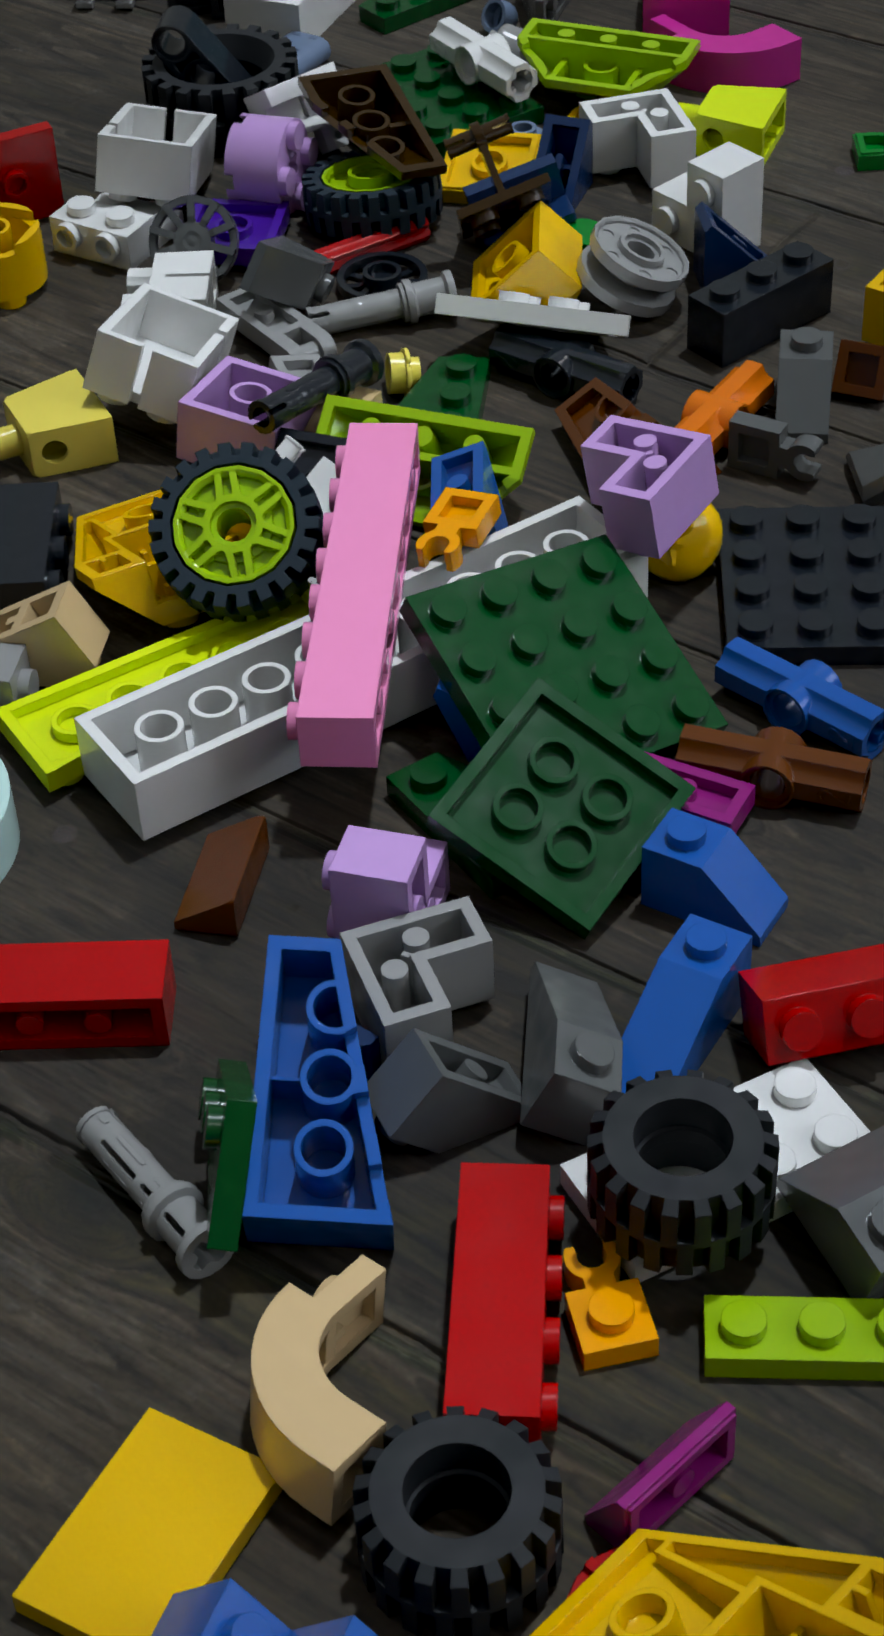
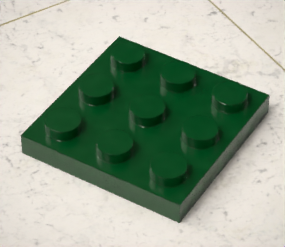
M538 677L431 811L425 826L585 940L641 865L642 846L671 808L682 810L696 787Z

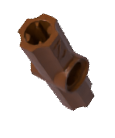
M685 723L679 738L675 761L756 785L754 806L763 809L782 808L791 799L862 813L872 771V760L869 758L807 747L801 736L794 731L774 726L762 729L754 737Z

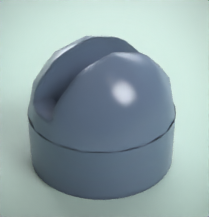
M489 0L481 14V23L485 31L489 33L491 30L498 31L504 24L516 26L518 23L516 7L506 0Z

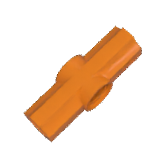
M746 360L740 367H735L710 392L699 389L692 392L683 408L681 421L674 428L711 435L713 455L721 448L728 449L730 419L738 410L755 414L774 395V379L765 371L763 364Z

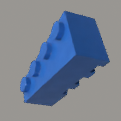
M268 935L254 1091L258 1103L242 1214L246 1239L251 1242L394 1250L393 1220L385 1186L382 1160L374 1126L369 1089L359 1044L341 939Z

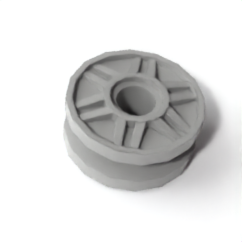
M617 215L603 217L595 224L590 234V243L582 250L577 260L576 271L582 284L596 298L610 307L629 315L650 318L663 315L671 307L675 299V290L684 283L689 273V260L683 249L661 230L638 219Z

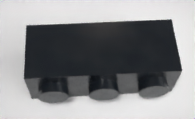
M796 241L689 294L687 348L717 366L724 368L778 340L781 335V329L795 330L830 313L834 259L813 249L807 243Z
M58 481L0 484V610L64 583L62 570L69 568V547L66 536H73L74 521L71 503H62Z

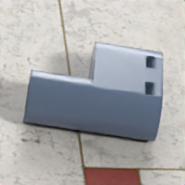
M291 31L284 36L291 40L292 47L295 46L299 75L316 69L331 55L329 43L320 36L299 31Z

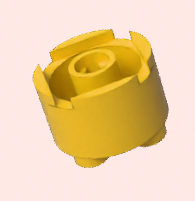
M0 202V308L12 310L24 306L27 302L26 296L37 291L46 282L48 269L39 220L34 219L33 211L23 205Z

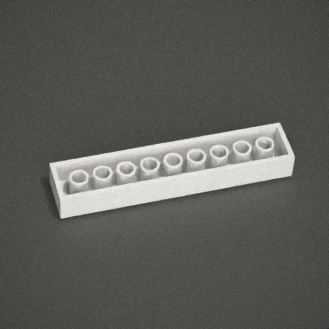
M577 496L488 535L480 548L463 546V563L454 572L446 570L444 555L429 561L426 567L418 566L408 570L405 574L401 606L407 596L604 534L607 535L604 516L582 497ZM616 549L648 599V557ZM401 613L399 616L383 729L437 704L433 694L440 678ZM309 614L74 717L85 776L143 841L303 767L300 763L298 740H288L286 717L288 703L299 701L295 697L294 672L297 661H306L302 656V627L304 622H313L310 620Z

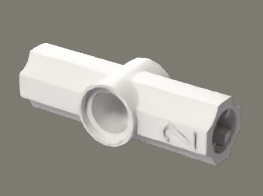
M446 17L439 20L434 31L429 34L430 49L454 64L459 78L466 85L483 82L516 103L528 99L530 92L537 85V69L511 53L508 42L499 33L484 37L454 18Z

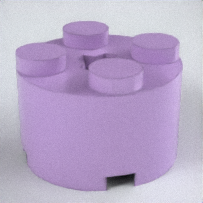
M242 113L239 116L244 121L242 123H233L225 147L224 175H233L234 190L226 189L228 199L279 204L282 201H289L290 214L296 210L305 211L302 175L306 174L305 170L309 166H314V163L317 161L318 144L316 138L308 137L306 127L299 118Z

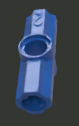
M738 636L724 647L723 654L715 665L714 682L763 706V711L772 726L790 729L798 735L802 734L805 730H809L860 757L869 758L870 760L882 751L884 746V709L844 690L838 675L824 662L811 659L806 660L798 667Z

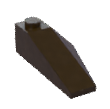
M387 64L298 77V86L310 108L401 181L447 173V164Z

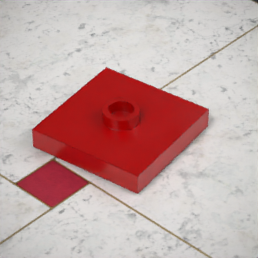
M47 121L0 133V202L28 207L33 211L35 220L49 217L64 205L53 130Z

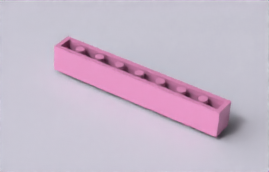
M350 423L346 445H337L336 478H331L329 485L330 512H325L323 516L322 535L324 548H318L316 553V579L318 584H311L309 590V616L313 622H304L302 627V656L306 661H297L295 664L294 691L295 697L299 701L289 702L287 707L288 740H298L301 766L378 767L400 616L399 610L402 602L421 471L418 423Z

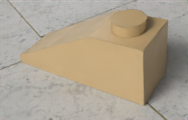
M66 581L0 610V643L26 644L30 669L37 670L39 686L50 687L99 666L101 654L110 630L70 581Z

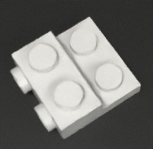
M105 192L101 193L95 200L91 196L76 195L49 216L54 250L125 270L136 268L150 256V225H152L154 218L162 207L156 205L155 201L137 199L131 202L112 200L109 198V193ZM178 209L174 210V212L184 223L183 211ZM169 217L165 219L161 226L162 229L176 232L178 229ZM159 236L158 248L162 247L170 239Z

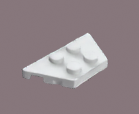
M499 290L498 300L437 293L434 311L435 314L458 316L465 319L501 325L508 323L518 327L599 337H628L631 321L630 315L589 311L590 303L580 302L577 299L549 296L548 306L541 305L540 297Z

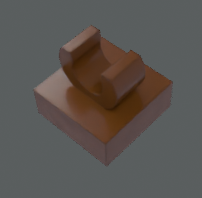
M841 339L831 391L883 401L884 346Z

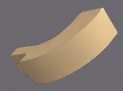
M363 1254L338 1276L331 1275L327 1277L317 1288L313 1297L289 1282L274 1297L263 1313L254 1334L251 1350L250 1425L257 1452L276 1483L297 1503L330 1526L354 1505L352 1490L355 1476L364 1474L362 1459L370 1447L384 1449L383 1434L386 1432V1422L342 1394L326 1376L336 1364L383 1323L386 1268Z

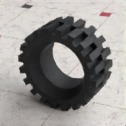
M227 23V27L224 29H216V24L206 25L252 76L242 81L227 84L203 85L179 80L157 57L152 47H150L149 55L143 56L141 66L146 105L167 108L165 141L173 142L174 112L176 109L217 114L214 152H217V158L224 157L231 126L233 123H242L244 121L239 115L249 113L243 99L299 76L295 46L292 47L291 40L287 37L279 38V32L270 29L262 33L261 26L250 25L247 29H240L239 24ZM199 64L204 70L214 72L208 65Z

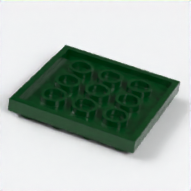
M430 45L427 46V49L412 54L396 55L390 61L383 63L387 64L442 158H445L446 154L443 140L451 138L453 129L470 130L469 124L478 121L481 125L507 113L511 124L517 121H531L536 125L544 123V106L530 96L528 99L516 103L483 82L466 85L459 78L454 64L431 50ZM349 140L350 144H352L358 150L363 152L361 148H359L357 145H355L352 141Z
M606 534L407 596L399 610L481 748L538 677L641 750L662 757L677 753L679 738L685 723L722 731L728 726L727 721Z

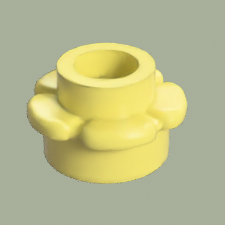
M408 348L400 349V352L386 353L385 382L388 394H404L406 396L421 378V365L419 357H411Z

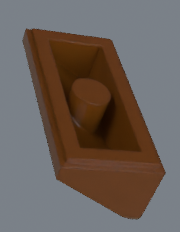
M256 816L207 835L174 920L175 929L238 936L270 848L265 816Z

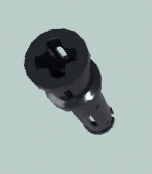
M360 338L349 342L345 346L343 353L339 355L328 354L321 357L315 363L311 373L261 399L254 400L248 407L249 420L263 413L267 414V418L252 426L259 433L270 434L293 418L324 403L327 394L349 398L354 393L356 387L360 385L365 387L374 385L382 378L384 373V361L381 353L370 341Z

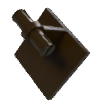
M507 113L481 125L478 121L469 124L470 130L443 140L450 160L477 148L496 193L456 210L463 240L474 236L475 241L489 238L502 230L500 224L517 217L520 219L538 201L541 200L546 205L552 203L551 179L548 172L505 190L489 152L488 143L514 133Z

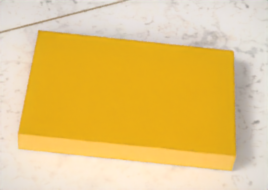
M149 1407L11 1597L15 1610L64 1636H151L173 1594L223 1580L283 1489L267 1471L260 1457Z

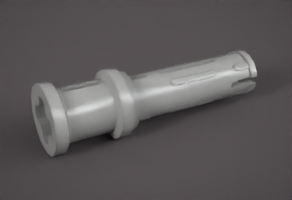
M448 269L441 271L439 277L411 282L408 278L402 279L400 283H396V289L315 307H305V314L307 318L329 334L397 319H403L404 323L414 324L418 323L419 317L435 314L437 293L457 295L453 275Z
M107 1106L95 1107L80 1119L76 1126L75 1134L77 1140L89 1149L112 1175V1178L120 1184L142 1209L141 1217L144 1230L156 1241H165L176 1253L175 1261L180 1271L190 1279H202L220 1270L231 1259L234 1252L207 1249V1209L204 1207V1198L199 1189L190 1182L174 1180L153 1157L152 1153L123 1124L112 1108L109 1110Z

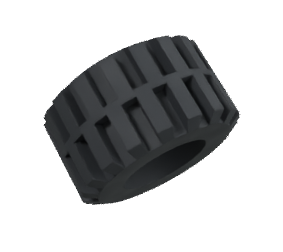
M672 1070L656 1071L655 1079L646 1081L639 1076L627 1081L626 1093L613 1090L603 1100V1111H595L590 1121V1135H587V1207L590 1219H596V1232L604 1242L616 1241V1253L627 1261L638 1256L644 1259V1269L659 1273L662 1266L676 1267V1275H693V1267L705 1266L707 1271L711 1273L724 1269L725 1258L728 1256L740 1261L751 1253L752 1241L762 1242L769 1230V1219H773L780 1149L779 1136L774 1134V1121L768 1110H758L759 1099L748 1090L739 1093L735 1092L734 1082L721 1076L715 1081L704 1079V1071L687 1070V1076H673ZM685 1166L702 1170L705 1173L692 1176H678L661 1172L659 1169Z
M446 1406L447 1416L432 1418L429 1410L412 1415L413 1426L405 1430L396 1424L383 1434L384 1449L370 1447L362 1459L364 1474L355 1476L352 1490L354 1500L352 1509L358 1558L366 1589L368 1592L375 1591L377 1607L388 1618L401 1612L403 1629L418 1636L426 1626L435 1629L436 1636H455L456 1632H471L472 1636H491L490 1627L500 1623L507 1632H510L523 1624L524 1607L538 1612L548 1600V1584L557 1585L562 1570L561 1554H564L562 1481L558 1467H551V1452L542 1440L529 1443V1428L515 1419L506 1426L499 1424V1412L481 1408L478 1416H469L464 1414V1406ZM453 1508L477 1509L499 1520L488 1530L466 1538L441 1537L420 1527L433 1515Z

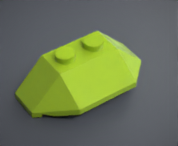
M532 18L517 36V45L529 64L537 69V76L545 88L575 94V96L581 99H593L596 97L608 98L662 89L689 66L700 49V40Z
M330 394L326 396L316 433L347 438L350 423H418L421 471L413 525L423 527V520L430 511L432 458L483 441L489 454L502 500L522 484L536 433L534 428Z

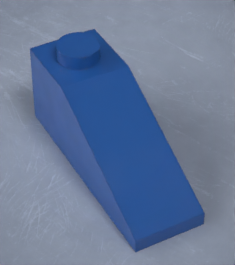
M689 914L659 956L622 1036V1093H626V1082L639 1076L646 1081L655 1079L656 1071L672 1070L673 1076H687V1070H699L741 1007L738 971L751 969L752 935L697 915Z

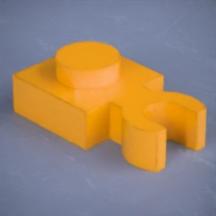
M445 487L423 520L425 534L416 541L415 547L419 567H426L433 557L444 555L446 570L450 572L456 571L463 563V546L480 548L500 517L499 495Z
M602 1241L603 1264L598 1267L590 1268L579 1263L574 1247L565 1248L563 1253L564 1279L570 1289L573 1290L565 1293V1312L584 1371L659 1356V1337L639 1278L619 1281L621 1276V1256L616 1253V1243L614 1241Z

